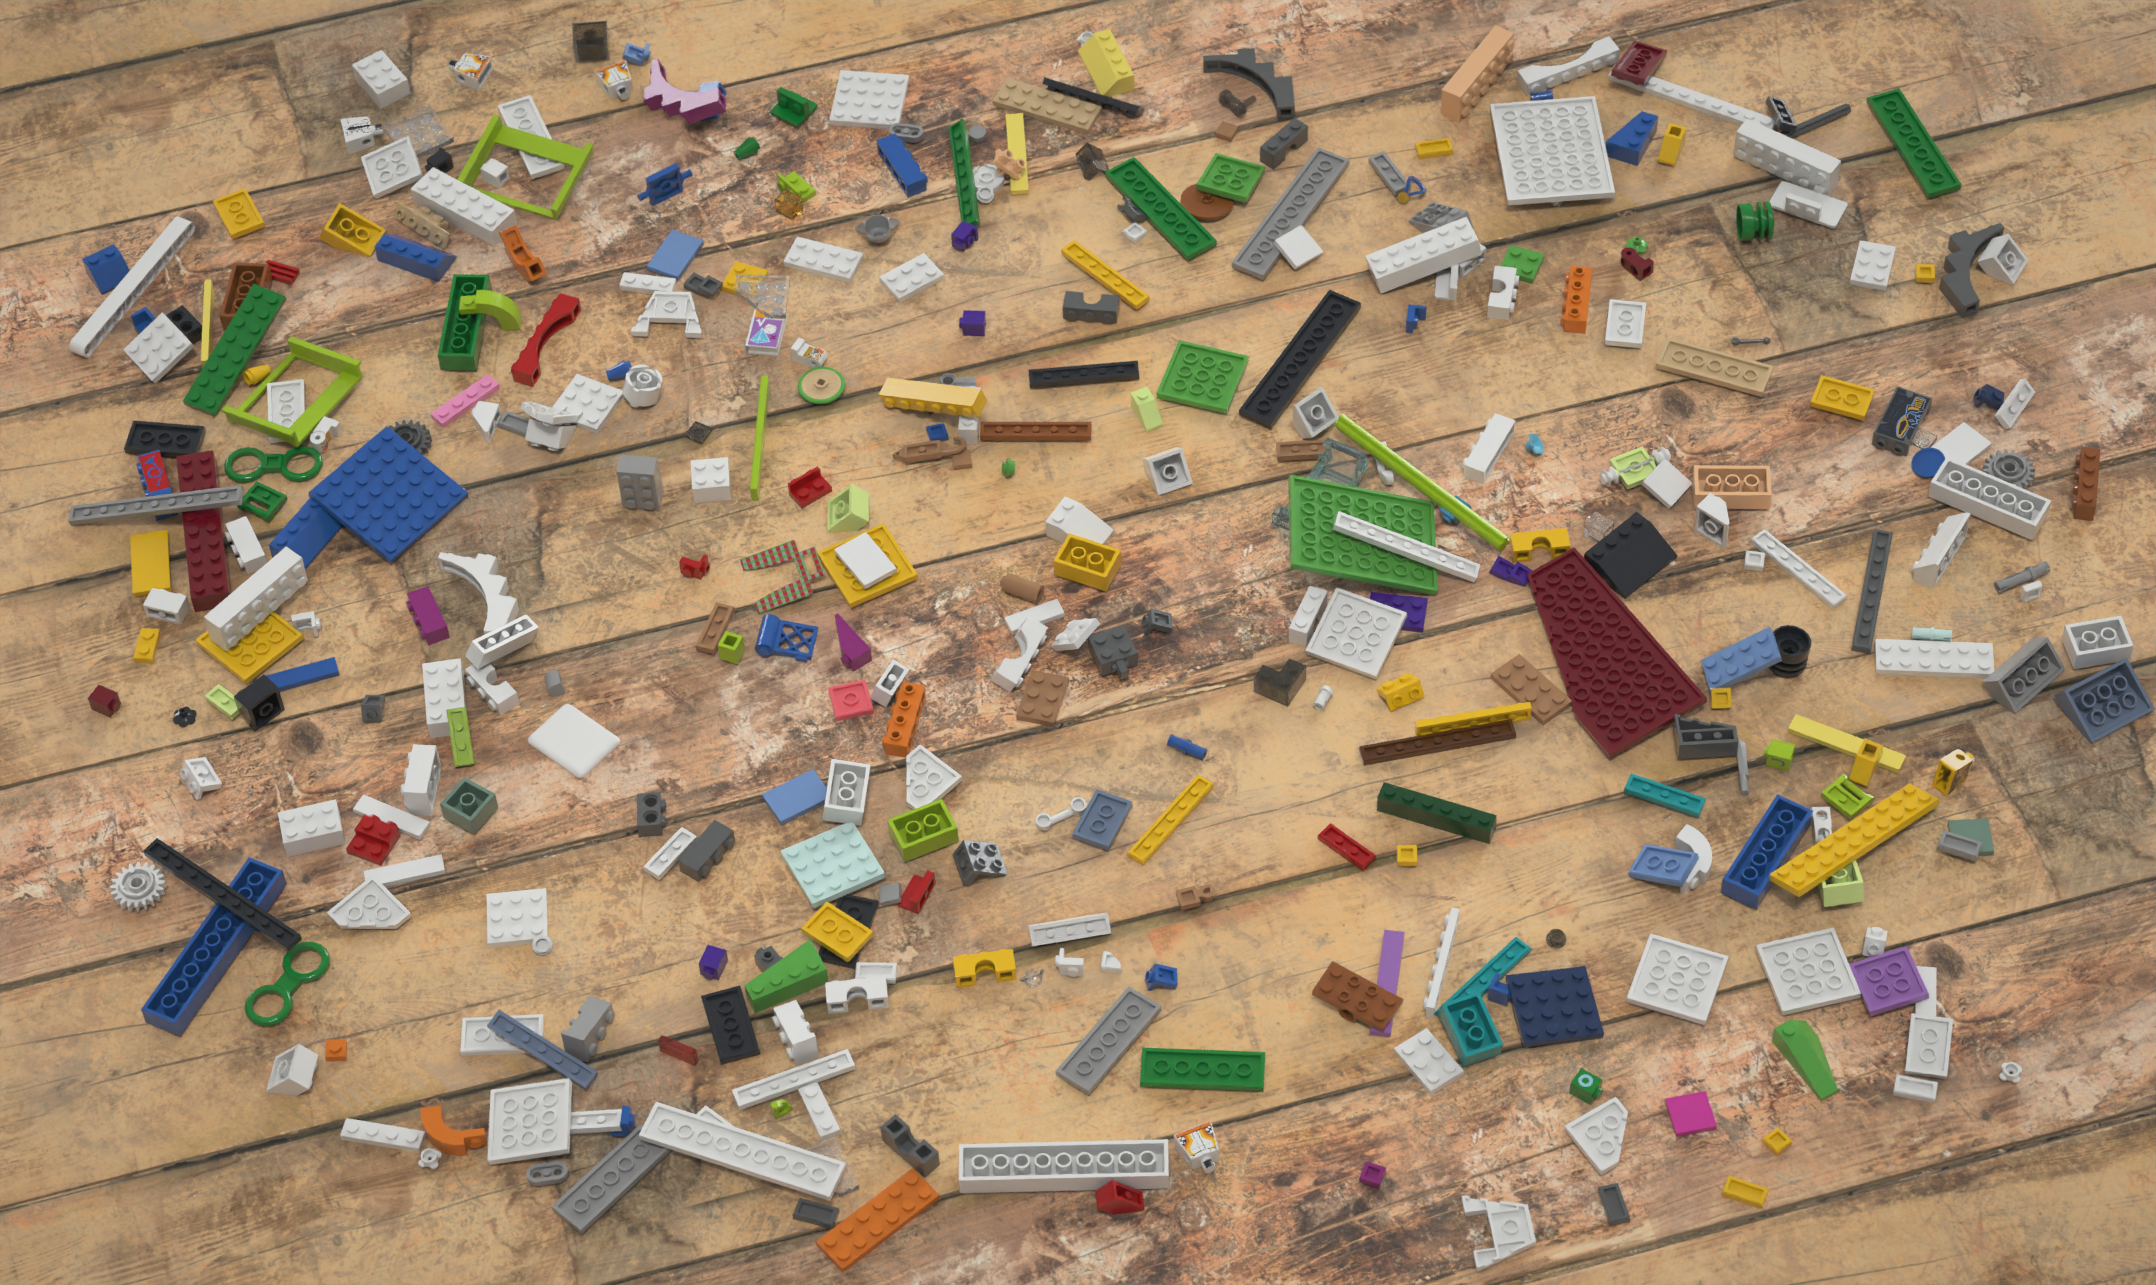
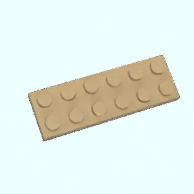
M1008 77L993 99V106L1016 113H1023V115L1084 134L1090 132L1102 112V106Z
M1668 337L1656 363L1657 369L1760 397L1764 395L1774 368L1772 365Z

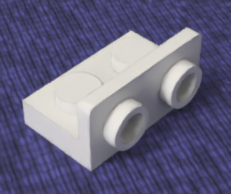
M206 757L184 761L180 776L196 800L201 799L204 791L221 788L222 782Z

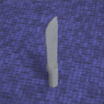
M1738 738L1739 743L1736 757L1741 794L1748 795L1747 779L1749 775L1746 744Z

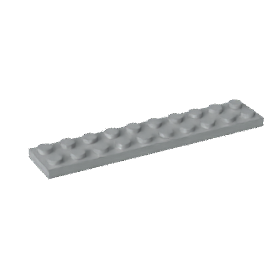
M1318 147L1232 261V268L1264 280L1282 256L1281 252L1273 244L1274 241L1300 225H1305L1348 167L1349 159Z

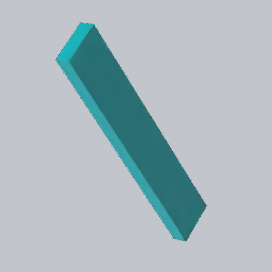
M1515 937L1446 1002L1478 991L1483 997L1489 991V986L1495 974L1499 973L1501 980L1531 952V947L1518 937ZM1441 1006L1435 1011V1015L1439 1019H1441L1439 1016Z

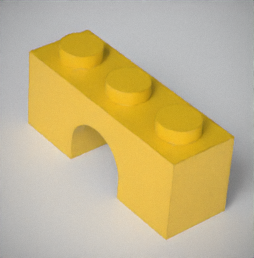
M1567 528L1511 533L1510 550L1513 563H1517V561H1532L1533 550L1539 548L1547 550L1550 554V559H1554L1570 550Z
M1001 949L999 951L980 952L970 955L962 954L953 957L957 988L976 986V977L982 971L993 972L997 983L1017 980L1013 949Z

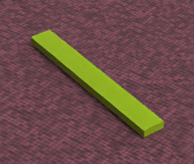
M762 375L760 380L750 483L752 501H759L770 390L768 375Z

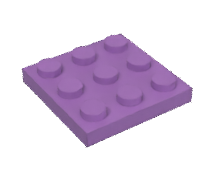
M1907 946L1849 964L1870 1016L1929 998V993Z

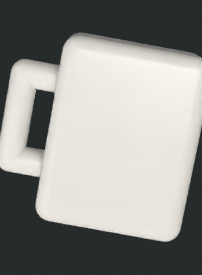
M565 704L528 737V743L574 776L582 778L620 744V739L572 705Z

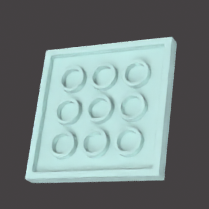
M844 823L780 851L782 858L813 909L886 878L885 872L854 823Z

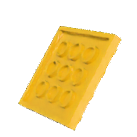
M884 523L817 552L820 562L850 608L918 579L917 572ZM865 532L897 568L896 573L867 589L862 587L834 552V549Z
M273 611L263 622L256 625L249 634L241 638L235 646L227 651L210 640L208 630L196 639V644L247 685L301 642L304 637L302 633Z

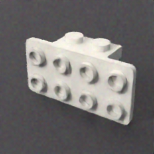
M1785 181L1779 184L1770 200L1771 207L1829 228L1837 227L1848 205L1844 201Z

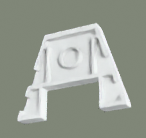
M655 291L645 306L644 313L639 316L638 323L631 329L632 336L648 337L651 322L686 323V338H702V331L691 292Z
M1470 1196L1461 1197L1465 1216L1487 1214L1494 1248L1473 1251L1476 1271H1481L1536 1245L1527 1204L1506 1201L1498 1203L1488 1201L1485 1198L1477 1200L1470 1199Z

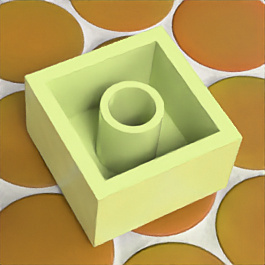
M1856 860L1817 885L1824 907L1864 902V885Z

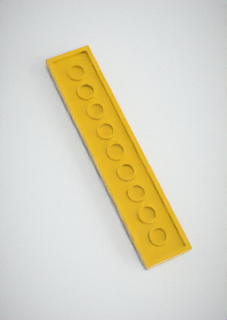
M1909 783L1769 874L1770 881L1800 897L1939 806V798Z

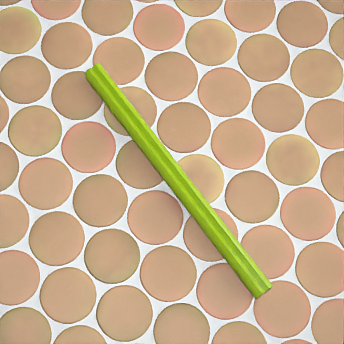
M1342 414L1335 421L1334 427L1440 507L1454 515L1460 522L1500 552L1510 543L1508 536L1347 416Z

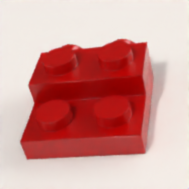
M372 814L370 817L364 815L354 829L356 834L347 846L346 851L347 854L382 866L401 837L399 828L393 821L385 823L376 815Z

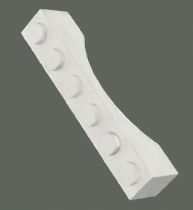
M1610 36L1595 41L1583 56L1570 63L1557 66L1531 65L1518 70L1517 84L1526 96H1529L1531 93H1538L1617 63L1619 61L1620 49Z

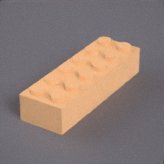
M1495 26L1442 89V115L1458 122L1467 116L1470 108L1477 104L1480 96L1486 93L1487 88L1495 82L1499 73L1501 74L1505 66L1512 62L1515 44L1513 32L1499 26Z

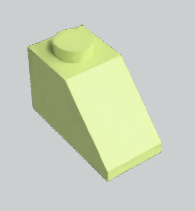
M1148 387L1131 392V408L1145 431L1149 432L1162 427L1163 422L1156 401Z

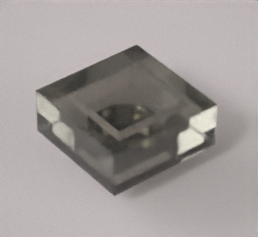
M695 421L686 432V438L703 444L712 432L711 427Z

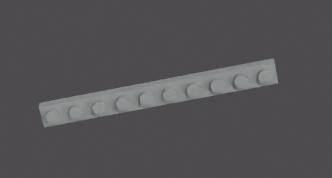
M242 485L75 505L71 506L68 522L71 525L242 505L244 488Z

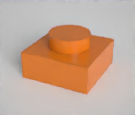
M346 1039L326 1040V1062L347 1060Z

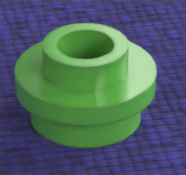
M1009 458L1006 459V462L1002 463V473H1005V477L1013 476L1015 472V461H1011Z

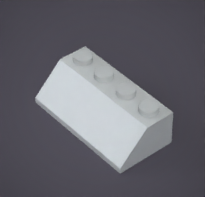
M1965 512L1948 516L1944 523L1941 522L1939 524L1936 536L1932 535L1928 543L1929 547L1923 549L1920 561H1916L1912 568V572H1914L1913 581L1932 589L1935 588L1966 539L1971 513Z

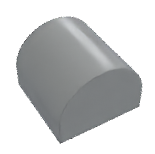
M554 669L547 672L544 678L549 695L554 697L564 695L565 690L558 670Z

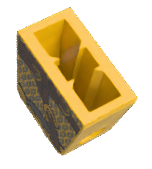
M1956 749L1939 761L1931 786L1946 797L1949 796L1967 779L1972 763L1975 761L1974 756Z

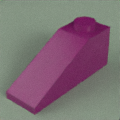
M837 613L835 621L842 655L841 661L845 667H849L854 672L872 661L871 649Z

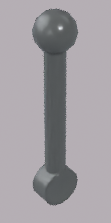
M1765 337L1764 339H1741V340H1739L1738 338H1733V339H1732V344H1733V345H1738L1739 343H1765V344H1769L1771 340H1770V338H1768V337Z

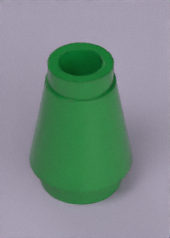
M754 137L747 138L733 153L740 160L757 153L760 145Z

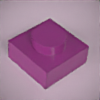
M1366 1161L1359 1177V1182L1379 1189L1386 1173V1167Z

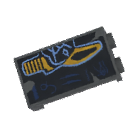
M1897 386L1873 433L1872 445L1907 456L1910 445L1925 415H1928L1931 410L1932 398Z

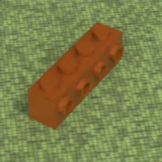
M2081 447L2080 454H2076L2075 465H2078V468H2075L2074 480H2077V483H2074L2073 494H2076V497L2072 499V509H2075L2074 519L2093 521L2097 503L2100 449Z

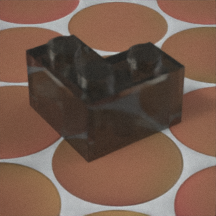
M1290 658L1280 672L1262 665L1254 677V692L1288 707L1306 681V665Z

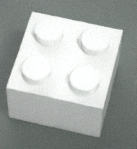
M728 457L691 461L694 503L732 500Z

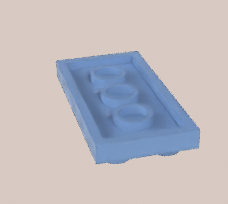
M1768 627L1702 659L1701 662L1711 691V688H1727L1781 662L1782 658L1773 630Z

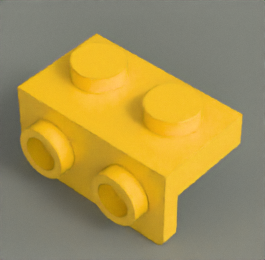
M1411 673L1403 674L1393 681H1386L1376 688L1378 695L1387 701L1390 711L1424 697L1421 681Z

